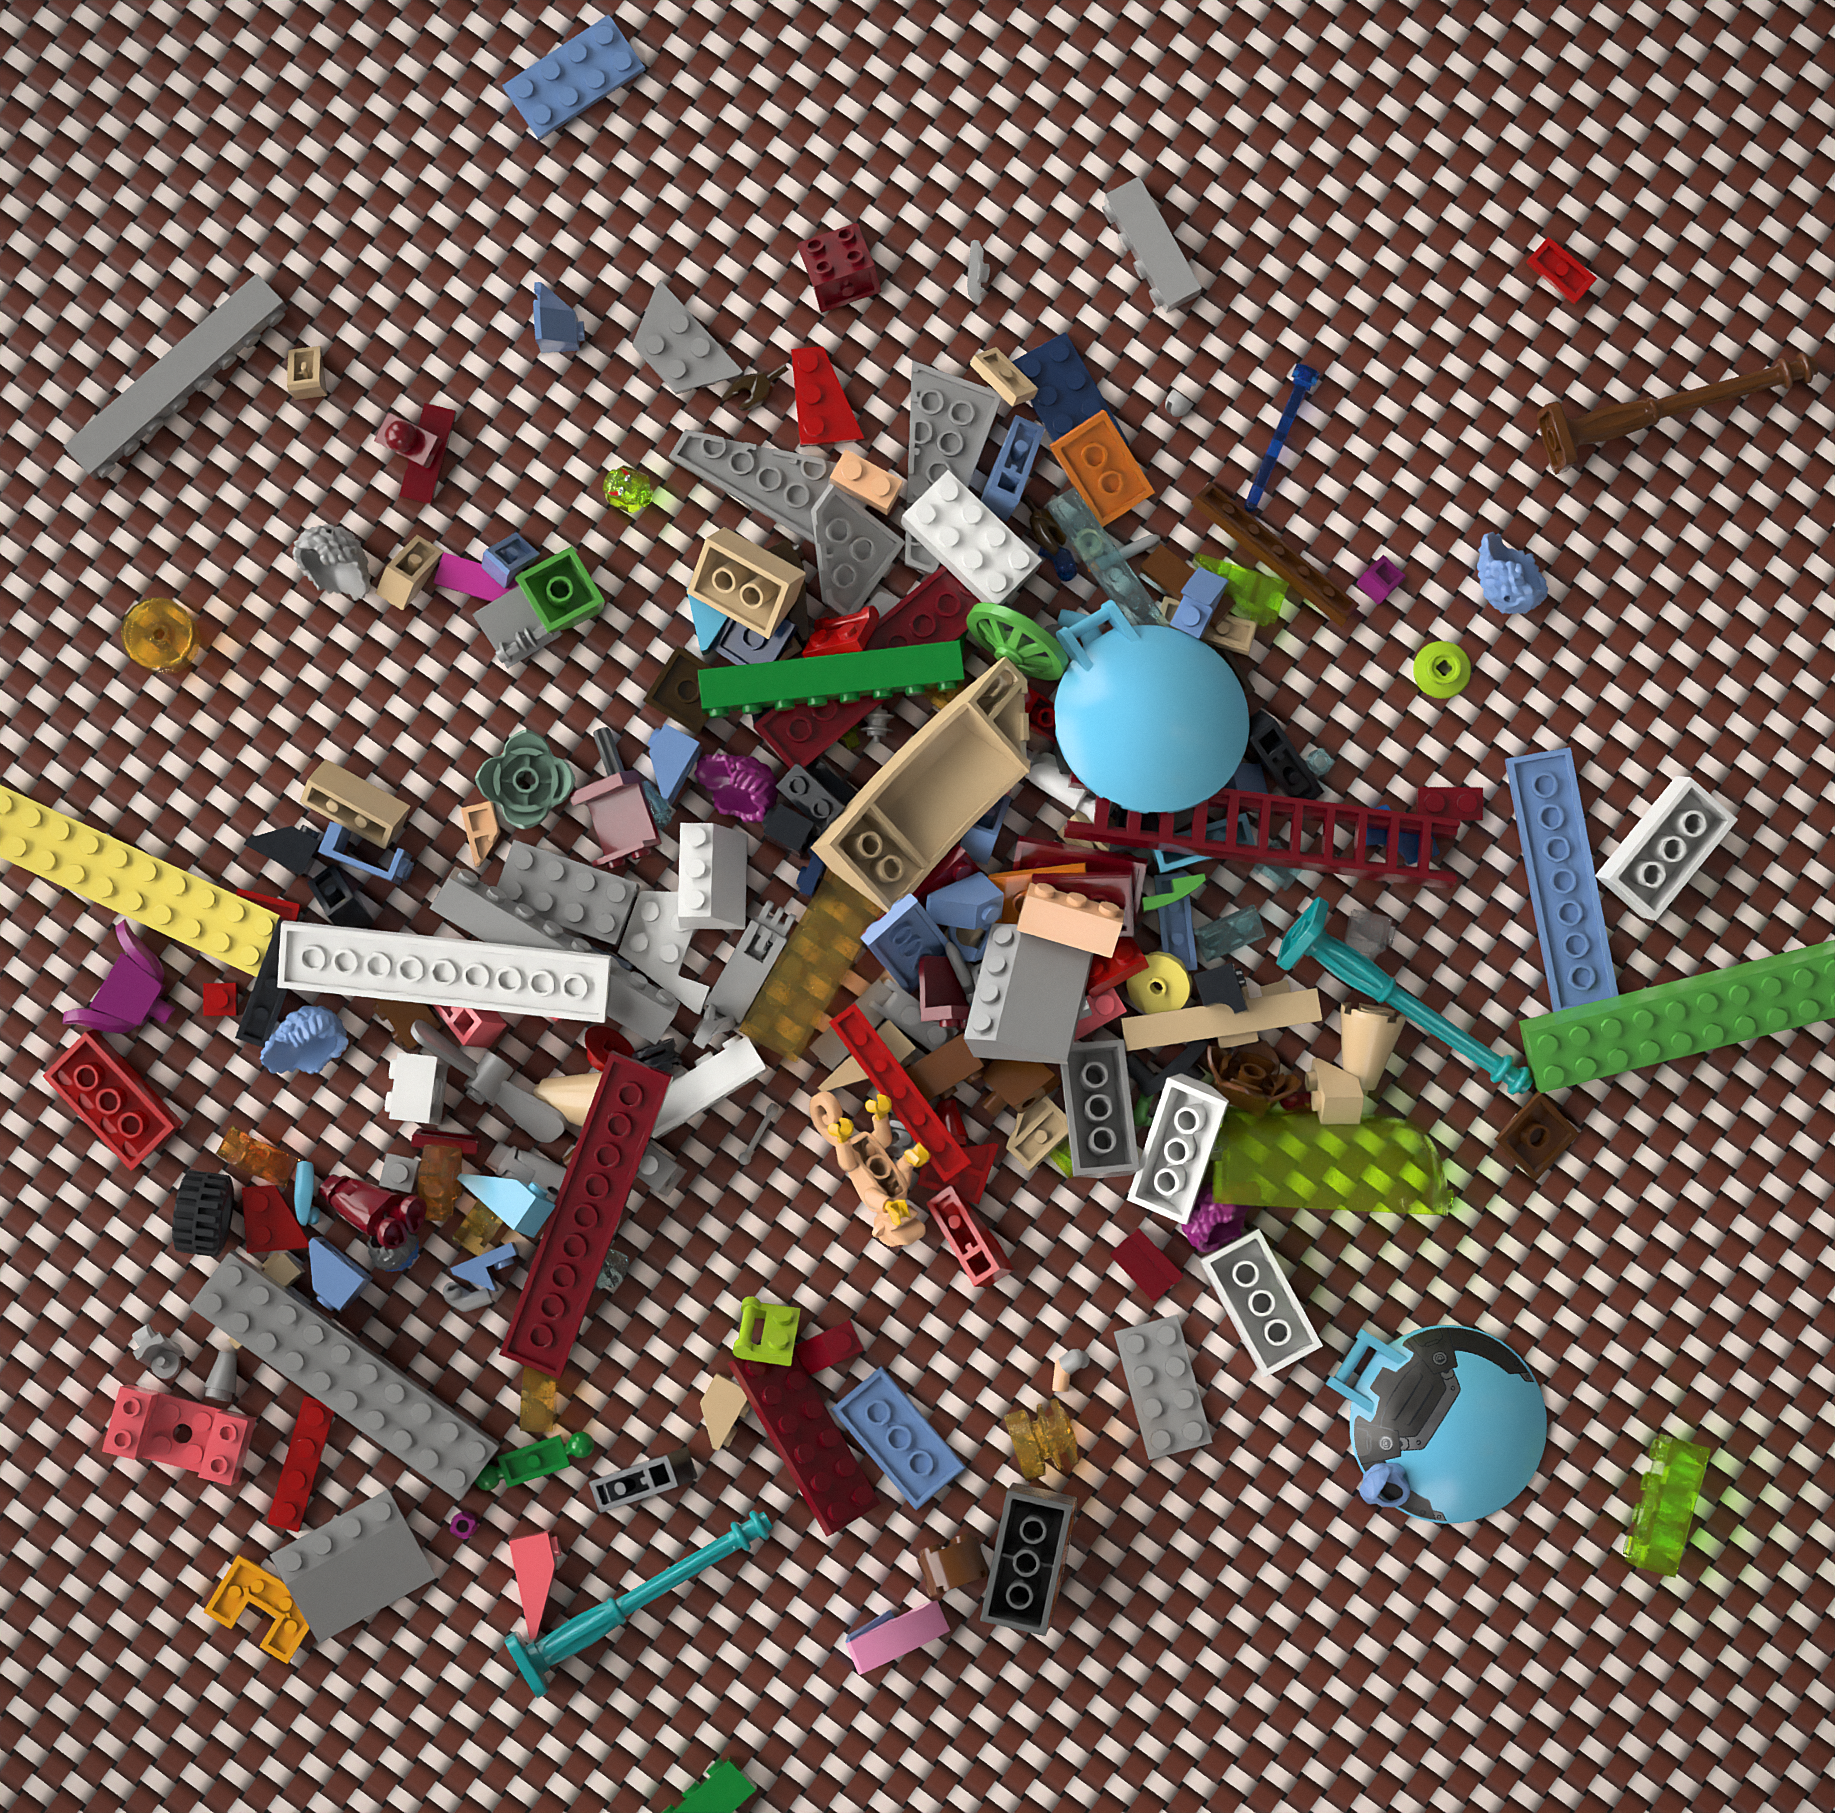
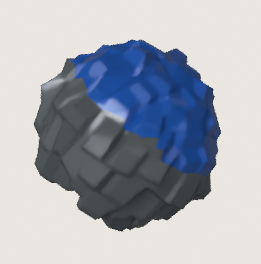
M407 1231L408 1238L406 1243L397 1249H387L381 1246L377 1236H370L367 1247L369 1248L368 1253L372 1258V1263L378 1269L386 1272L402 1271L406 1267L411 1266L413 1259H417L419 1256L418 1235Z

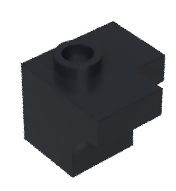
M1232 962L1194 975L1204 1007L1225 1004L1232 1008L1235 1015L1249 1011L1242 989L1247 986L1241 968L1236 969Z

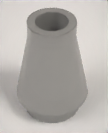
M219 1351L217 1360L204 1385V1388H206L205 1397L231 1402L232 1395H236L238 1355Z

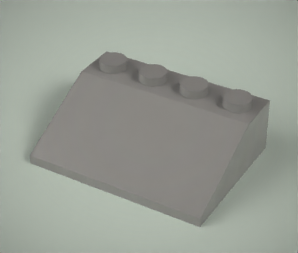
M992 923L964 1034L967 1046L972 1055L978 1058L1069 1064L1094 953L1017 931V924Z
M389 1489L270 1554L283 1582L319 1644L437 1578Z

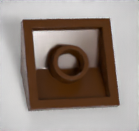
M1538 1091L1494 1140L1514 1163L1534 1181H1537L1580 1133Z

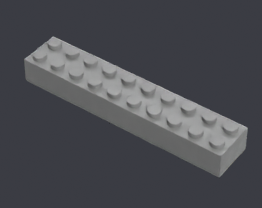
M233 1249L229 1251L189 1305L198 1314L458 1501H460L499 1448V1442Z

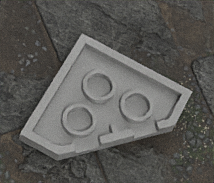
M829 484L812 508L811 515L822 602L840 616H844L860 610L906 542L839 488Z

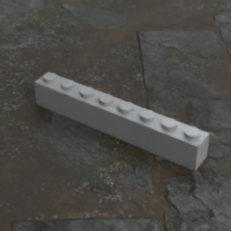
M256 273L63 447L94 480H97L99 477L104 478L116 468L115 463L123 455L127 457L134 453L140 446L139 441L148 433L150 435L156 433L164 425L165 422L163 420L171 412L177 413L182 410L189 402L187 398L196 390L200 392L209 386L213 380L212 376L218 370H225L236 361L237 353L244 347L250 348L256 344L261 338L260 333L269 325L273 327L284 318V311L288 307L260 275Z
M455 866L430 906L431 910L484 942L600 954L591 949L590 944L585 940L573 938L563 932L562 927L550 920L545 921L535 915V912L529 906L522 903L517 904L507 898L501 889L495 886H487L479 881L473 872L467 869H459ZM611 957L607 1016L656 1045L675 1017L680 1002L676 1000L671 992L665 989H657L649 984L643 975L637 972H629L621 967L616 959Z

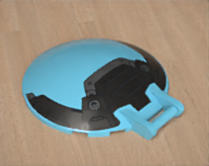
M1436 1325L1413 1330V1332L1401 1336L1388 1345L1360 1329L1355 1336L1358 1340L1335 1376L1329 1377L1326 1385L1351 1400L1350 1440L1354 1456L1363 1474L1374 1464L1397 1463L1401 1465L1405 1470L1403 1478L1408 1481L1410 1486V1496L1405 1503L1395 1508L1415 1518L1435 1523L1450 1524L1477 1520L1495 1513L1515 1499L1527 1486L1539 1466L1547 1434V1415L1544 1399L1534 1375L1522 1358L1501 1340L1480 1330L1465 1326ZM1370 1346L1376 1352L1353 1389H1351L1345 1383ZM1386 1482L1379 1495L1384 1500L1393 1501L1400 1498L1403 1491L1398 1485Z

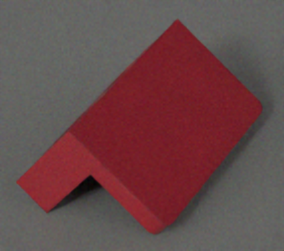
M1136 1228L1110 1253L1111 1258L1152 1301H1156L1172 1285L1177 1284L1184 1277L1140 1228Z

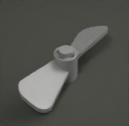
M416 1019L413 1023L411 1034L419 1044L469 1076L464 1086L468 1089L465 1094L471 1100L480 1105L484 1101L491 1103L494 1100L527 1133L540 1142H552L565 1131L568 1121L563 1113L507 1081L514 1070L501 1058L486 1052L479 1064H476L427 1022Z

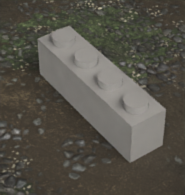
M1140 176L1105 194V205L1102 206L1104 215L1110 224L1115 222L1121 232L1117 235L1123 249L1126 252L1131 250L1136 259L1133 265L1140 279L1146 278L1152 289L1149 290V294L1157 308L1162 306L1165 313H1168L1198 297L1202 287Z

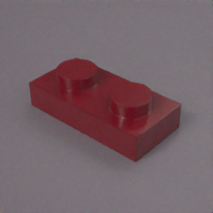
M1417 787L1416 814L1460 821H1482L1483 787Z

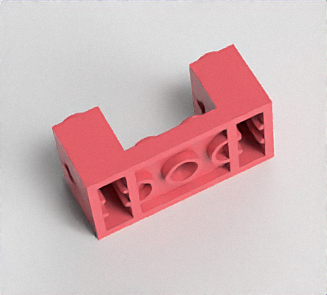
M128 1384L119 1388L102 1452L132 1460L143 1457L199 1472L198 1477L231 1486L240 1481L257 1418ZM180 1424H186L192 1430V1437L187 1443L178 1441L175 1436V1430Z

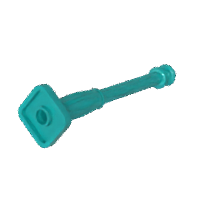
M1317 897L1284 936L1276 962L1284 970H1290L1303 954L1307 957L1312 956L1348 985L1374 998L1378 1003H1388L1491 1073V1082L1503 1081L1506 1083L1509 1094L1514 1095L1518 1092L1524 1094L1530 1088L1533 1078L1529 1076L1530 1069L1523 1066L1518 1069L1512 1065L1513 1058L1511 1055L1499 1056L1398 987L1395 978L1387 975L1359 951L1327 934L1324 925L1329 903L1323 898Z
M754 1510L750 1511V1520L741 1525L736 1521L732 1522V1530L618 1599L615 1600L610 1597L606 1602L577 1615L537 1643L533 1641L527 1645L518 1631L506 1636L505 1644L537 1699L549 1691L550 1685L544 1673L550 1670V1666L592 1645L620 1624H624L626 1616L740 1548L749 1551L751 1549L750 1542L761 1536L764 1540H768L770 1537L768 1531L772 1530L773 1526L765 1512L763 1511L758 1514Z

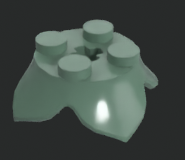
M528 729L511 736L505 744L503 753L500 756L485 761L475 776L476 784L482 795L489 801L498 804L502 808L503 816L506 820L520 829H529L540 824L555 805L562 803L569 797L576 781L569 764L563 759L556 758L545 739ZM525 773H531L532 779H536L535 784L530 785V789L524 790V786L519 785V779H524Z

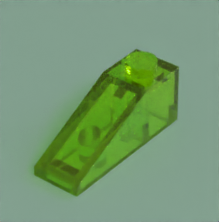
M1197 552L1195 553L1192 564L1197 569L1201 567L1229 580L1224 593L1236 601V607L1243 614L1250 616L1249 620L1258 622V625L1268 626L1269 622L1275 624L1289 582Z

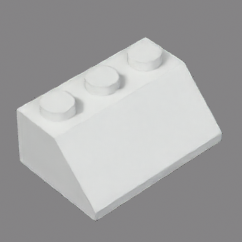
M680 823L678 921L680 929H745L747 834L714 823Z

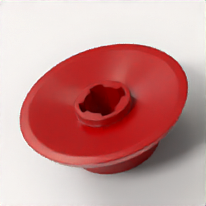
M597 1025L588 1028L585 1032L584 1042L588 1050L587 1059L594 1068L601 1072L604 1070L611 1051L632 1058L631 1054L635 1052L631 1043L614 1029Z

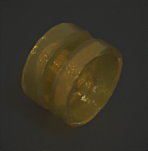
M161 597L144 599L134 605L124 617L121 628L122 645L129 657L147 670L160 674L176 673L187 667L196 657L201 642L199 626L193 616L173 600ZM161 631L164 632V637L162 639H160L158 636L159 632Z

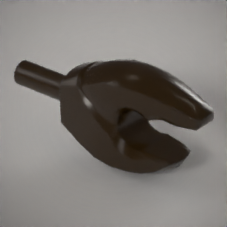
M783 364L767 376L763 372H757L739 378L724 393L722 401L727 402L742 391L748 390L751 392V397L742 403L738 409L745 411L758 407L772 393L774 388L771 382L787 372V366Z
M1028 494L1025 495L1022 500L1032 513L1029 517V524L1031 525L1034 538L1046 551L1053 556L1057 555L1060 549L1054 538L1061 546L1066 543L1067 531L1065 525L1050 510L1046 508L1038 509Z

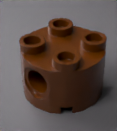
M968 1532L949 1540L951 1546L942 1549L940 1543L919 1551L920 1558L916 1559L922 1571L929 1597L976 1581L981 1576L984 1578L990 1575V1569L982 1554L978 1537L973 1538L972 1533Z

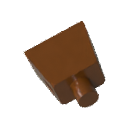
M994 1059L982 1078L994 1090L981 1105L994 1117L1007 1104H1010L1019 1114H1022L1056 1089L1062 1081L1042 1062Z

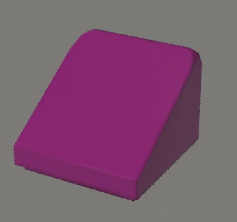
M1382 555L1361 576L1356 584L1379 605L1406 576L1386 556Z

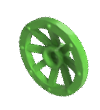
M986 602L976 604L968 614L966 622L970 632L998 661L1007 656L1020 672L1043 680L1059 679L1068 667L1067 654L1056 638L1027 618L1026 615L998 604ZM985 619H989L992 628H991L990 625L985 621ZM1002 622L1014 627L1013 631H1005ZM1023 633L1033 639L1035 643L1030 644L1022 637ZM1046 652L1049 657L1037 656L1035 654Z

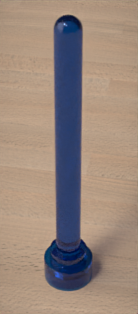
M1296 364L1291 376L1294 388L1244 503V508L1248 512L1255 511L1305 392L1310 391L1311 387L1315 386L1320 373L1311 367L1302 364Z

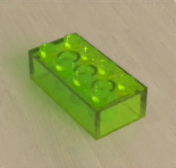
M1661 1433L1658 1440H1653L1649 1453V1458L1653 1459L1650 1472H1644L1640 1489L1644 1491L1641 1504L1636 1503L1632 1513V1522L1635 1523L1632 1536L1627 1535L1623 1546V1554L1626 1555L1625 1561L1636 1567L1676 1578L1711 1448Z

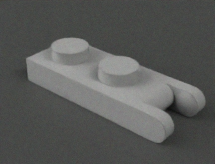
M889 979L885 981L884 985L893 991V994L882 1007L873 1000L868 1005L931 1052L951 1041L959 1031L956 1028H940L938 1022H921L920 1002Z

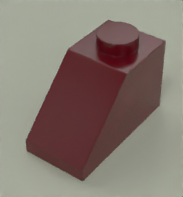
M851 1319L794 1346V1352L808 1376L864 1350V1346Z

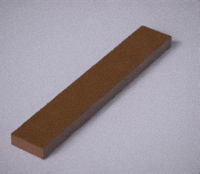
M1209 482L1191 502L1194 507L1340 627L1344 625L1360 606L1359 603L1212 482Z

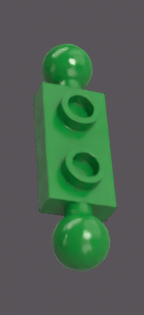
M580 1431L574 1433L567 1443L563 1442L561 1434L497 1456L500 1466L495 1467L494 1465L486 1464L474 1481L480 1489L485 1491L496 1488L501 1479H505L507 1488L570 1467L571 1463L568 1457L570 1455L577 1458L589 1456L594 1449V1440L590 1434Z

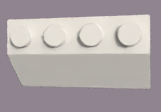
M739 1034L722 1044L725 1050L715 1056L711 1052L703 1055L694 1061L697 1067L688 1073L681 1069L673 1074L674 1077L652 1133L653 1139L663 1137L769 1070L748 1036L742 1039Z
M1184 1074L1167 1078L1139 1162L1140 1170L1135 1174L1127 1198L1128 1201L1187 1225L1189 1223L1229 1103L1211 1085Z

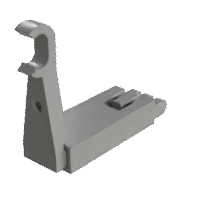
M770 900L766 902L758 918L754 917L751 919L705 1002L708 1007L704 1013L703 1024L692 1043L702 1049L705 1048L707 1043L709 1044L714 1035L732 1030L737 1022L740 1024L745 1019L790 938L787 933L797 916L791 913L786 918L785 924L782 923L780 919L785 912V909L782 907L777 909L773 917L768 915L774 905Z

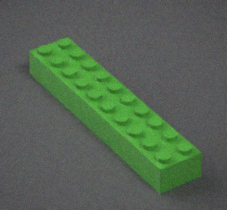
M1835 940L1521 1020L1519 1025L1528 1068L1530 1069V1077L1533 1078L1532 1083L1540 1093L1835 1018Z

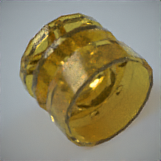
M1057 1398L1049 1400L1053 1415L1047 1417L1042 1404H1036L1038 1420L1031 1422L1024 1409L1004 1415L1026 1482L1046 1475L1045 1459L1051 1457L1058 1470L1063 1469L1059 1454L1065 1452L1071 1466L1079 1464L1077 1458L1078 1443L1069 1416L1060 1406Z

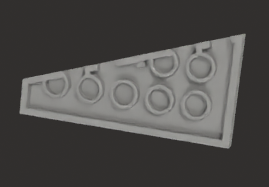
M913 360L907 510L947 470L964 486L969 488L1002 400V396L997 391ZM906 530L905 565L932 575L938 570L940 562Z
M684 430L669 455L670 460L815 545L811 510L830 484V476L837 463L775 448L760 447L752 443L724 439V437L692 430ZM844 492L862 508L865 509L867 507V504Z

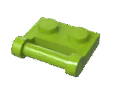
M745 1297L741 1304L743 1316L739 1337L734 1342L733 1354L741 1359L791 1366L801 1308L762 1303L755 1297ZM756 1318L765 1319L761 1345L751 1342Z

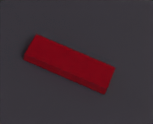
M424 403L418 427L438 436L443 441L429 469L410 459L408 460L399 493L400 498L432 506L457 414L455 410Z

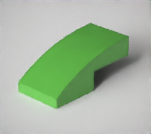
M1205 874L1172 879L1170 881L1172 893L1144 897L1140 900L1142 912L1145 913L1166 907L1188 896L1206 880Z

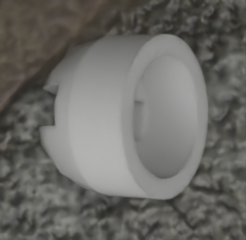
M1172 389L1165 401L1167 412L1171 413L1174 417L1184 416L1194 405L1174 389Z

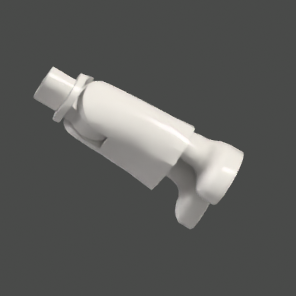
M1026 748V756L1030 760L1031 773H1027L1024 777L1074 811L1078 809L1094 823L1096 794L1090 790L1068 788L1069 775L1060 774L1054 755L1047 752L1039 755L1040 750L1035 749L1032 752ZM1110 801L1109 816L1117 803Z

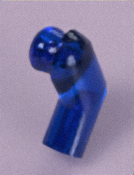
M1040 546L1038 556L1054 562L1057 576L1060 580L1068 582L1075 578L1077 575V565L1069 549L1058 546L1060 550L1057 555L1053 556Z

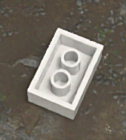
M397 1052V1059H391L389 1078L394 1079L393 1091L387 1092L385 1100V1112H390L389 1119L441 1125L449 1063L439 1057Z

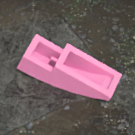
M935 1600L920 1605L897 1618L888 1620L846 1643L860 1675L949 1632L950 1629L938 1601Z

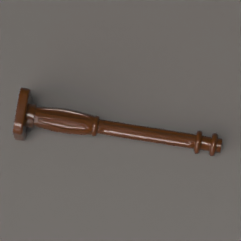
M1801 352L1797 354L1796 361L1788 362L1785 358H1780L1774 367L1657 400L1647 397L1643 400L1611 405L1572 420L1566 418L1562 405L1556 401L1545 404L1537 413V424L1551 469L1557 475L1567 472L1576 463V449H1578V446L1623 437L1648 426L1657 425L1662 418L1779 385L1784 389H1790L1794 381L1799 379L1805 384L1811 383L1813 376L1818 374V364L1814 356L1808 357L1807 354Z

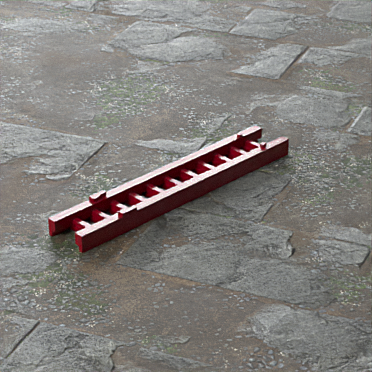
M1071 771L1068 788L1090 790ZM1222 788L1208 800L1193 807L1191 837L1173 834L1175 812H1160L1159 832L1140 830L1142 813L1130 810L1127 811L1126 828L1108 826L1110 800L1097 795L1094 823L1067 820L1064 827V838L1347 875L1357 877L1358 879L1380 882L1384 880L1443 889H1451L1457 882L1455 872L1429 869L1433 850V839L1431 837L1454 840L1458 835V828L1460 827V820ZM1208 807L1228 809L1225 841L1205 839ZM1239 811L1259 813L1257 846L1236 843ZM1270 815L1291 818L1289 850L1268 847ZM1302 819L1323 822L1321 854L1300 851ZM1335 824L1355 826L1353 859L1332 856ZM1367 828L1387 831L1385 863L1365 860ZM1399 832L1419 835L1417 867L1397 865Z

